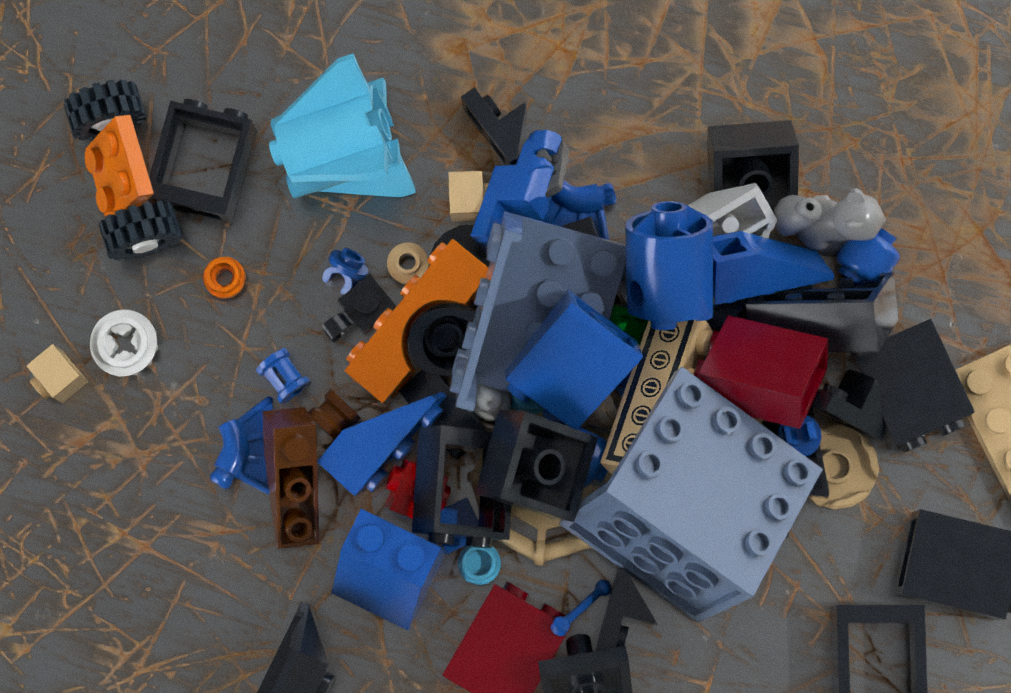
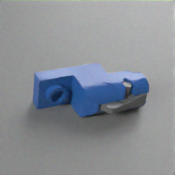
M549 130L531 132L522 147L516 165L494 167L470 235L485 254L487 253V243L493 223L501 224L504 211L543 221L552 196L562 190L565 167H567L569 147L556 132Z

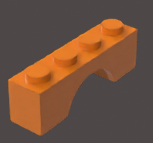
M454 239L448 245L442 242L435 248L427 260L431 264L421 278L415 275L407 282L400 293L404 297L394 310L387 308L379 316L373 325L377 330L367 343L363 340L360 341L346 358L350 364L344 371L383 404L390 405L400 393L399 390L416 373L408 355V336L417 318L428 309L440 304L452 303L470 308L475 301L480 279L486 278L488 267Z

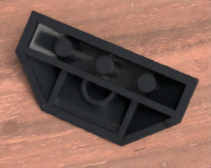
M301 601L257 693L329 692L335 679V675L329 673L333 666V661L314 606Z

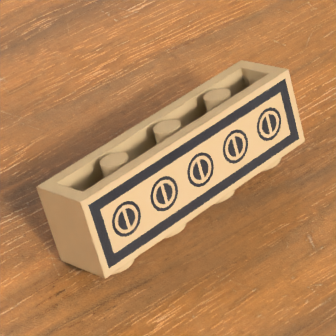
M650 320L648 321L640 344L643 358L631 371L600 462L611 475H613L674 372L683 367L694 375L698 361L700 359L704 360L705 356L708 355L713 330L706 320L677 322V327L672 330H655L651 328Z

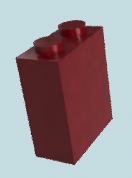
M728 315L721 330L713 332L709 343L708 355L705 360L700 359L698 361L694 376L753 418L801 429L827 371L828 338Z
M506 582L503 588L494 584L442 676L471 693H534L541 681L538 661L553 659L566 635L558 636L554 634L551 630V624L556 617H565L566 615L546 603L539 610L525 602L529 594L509 582Z

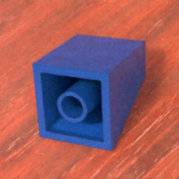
M568 289L505 370V380L510 383L507 389L525 403L532 399L545 408L542 415L546 419L562 425L566 424L577 430L639 363L643 355L637 340Z
M360 509L341 548L331 593L409 631L446 552L441 547Z

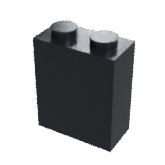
M932 319L887 337L879 352L862 357L850 354L846 358L851 370L874 377L877 380L885 428L883 439L889 451L901 446L904 453L928 443L925 435L939 429L942 436L960 430L967 426L964 418L975 413Z
M922 509L912 512L895 596L992 620H1005L1007 613H1011V531Z

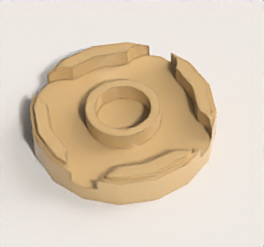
M839 424L821 426L822 439L820 446L829 487V499L808 496L807 500L817 507L830 510L850 508L867 498L875 485L879 472L877 453L866 436L852 428H848V426Z

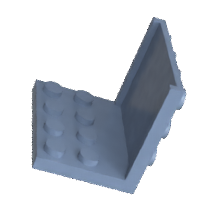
M504 211L501 224L493 223L488 239L486 260L490 261L486 278L480 279L474 304L478 305L474 321L468 322L462 348L466 350L458 348L452 369L450 391L457 393L456 407L474 411L477 383L510 392L507 389L510 383L505 380V370L568 289L609 319L626 263L625 244Z
M680 367L672 375L610 480L580 501L574 522L561 520L559 524L698 623L755 595L823 469L685 368Z

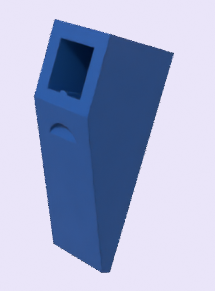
M743 231L713 236L714 305L732 303L745 298L770 295L778 291L834 280V273L817 251Z
M440 392L344 429L317 462L354 496L367 491V489L373 493L388 477L389 473L384 469L394 458L398 461L403 459L416 444L412 436L421 426L430 427L441 415L443 409L439 405L446 398V395Z

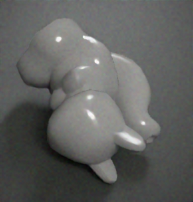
M857 188L851 189L848 196L841 198L839 202L831 201L827 195H819L813 198L788 195L778 201L773 211L777 219L775 229L783 237L796 236L808 248L817 251L819 255L825 257H835L847 240L869 241L874 239L886 222L878 201L872 196L863 194Z

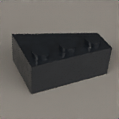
M894 272L881 273V282L854 285L853 277L839 279L840 287L813 289L811 284L778 291L770 295L751 297L746 304L747 317L750 321L828 338V355L833 352H850L853 356H869L879 352L899 320Z

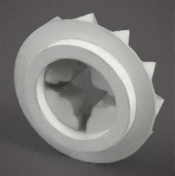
M132 310L113 311L102 317L95 325L90 337L91 355L96 364L109 374L118 377L138 375L146 366L152 364V359L158 350L157 331L151 322L138 312ZM115 333L117 336L121 335L125 338L130 333L133 334L134 337L131 343L138 352L134 354L123 350L120 354H117L116 351L119 345L111 334Z

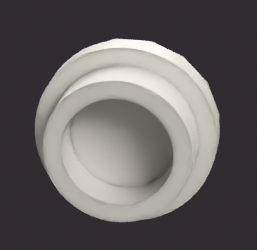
M477 384L474 412L480 419L496 421L499 409H511V392Z

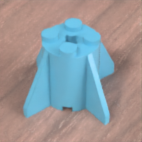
M353 53L336 59L281 115L271 119V127L276 140L269 142L270 152L277 166L284 165L288 174L286 175L287 185L293 198L318 191L398 198L416 193V187L400 154L398 138L392 140L390 127L394 126L387 108L386 82L384 78H380L367 83Z

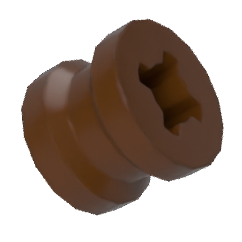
M330 389L324 395L325 401L319 407H313L308 413L335 440L349 424H356L361 417Z

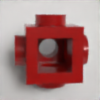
M417 458L415 463L403 459L401 466L394 465L385 489L390 490V494L384 507L412 519ZM443 475L441 511L444 509L451 492V487L446 485L449 477Z

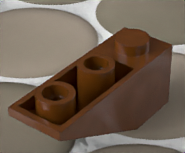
M305 407L262 411L264 456L277 549L319 544L316 423Z

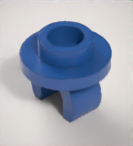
M344 248L342 251L333 250L328 257L332 266L324 271L322 280L327 283L333 280L336 273H340L345 279V284L340 291L344 295L357 285L358 280L365 279L369 271L364 264L365 259L358 252L349 248Z
M806 415L801 429L781 424L778 430V437L807 457L819 448L822 433L818 423L812 417Z

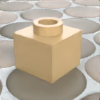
M482 171L448 172L452 223L475 222L489 183L483 184Z
M54 344L50 345L26 365L34 375L30 383L45 400L51 396L57 401L64 403L89 382L65 352Z

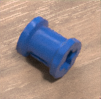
M286 348L271 354L256 368L257 373L260 376L265 375L279 394L277 400L280 404L291 401L311 384L310 379L307 376L302 377L289 360L290 353Z

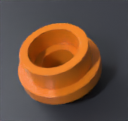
M231 257L215 258L206 266L203 274V282L206 289L213 296L221 299L236 296L243 289L246 281V274L242 265ZM223 272L232 273V280L227 285H220L218 283V277Z

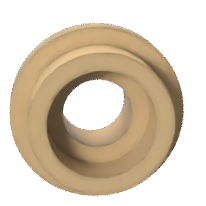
M415 243L399 244L388 255L387 268L389 274L398 283L406 285L415 275L421 278L429 268L428 256L425 250ZM411 256L416 260L414 267L408 270L403 269L400 266L401 259Z

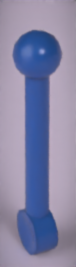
M603 579L599 580L595 584V590L565 617H556L551 624L552 632L558 636L566 635L573 620L600 596L610 594L612 590L610 582Z

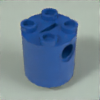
M676 201L655 203L651 206V211H645L629 218L625 226L628 314L644 320H650V326L655 330H672L677 327V322L705 321L713 317V220L707 215Z

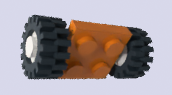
M122 79L116 83L114 80H108L106 84L100 85V82L92 84L93 87L91 88L83 87L79 89L80 93H71L69 98H65L63 105L73 137L75 139L79 138L82 141L89 138V141H92L85 148V165L88 172L93 175L97 189V206L101 212H104L105 220L99 222V228L108 258H114V260H121L123 258L131 260L135 256L141 258L145 257V254H155L160 249L166 250L171 245L177 244L182 239L173 205L170 202L163 203L162 201H156L153 204L146 202L154 192L135 132V125H141L143 120L146 119L137 85L133 81L127 82Z

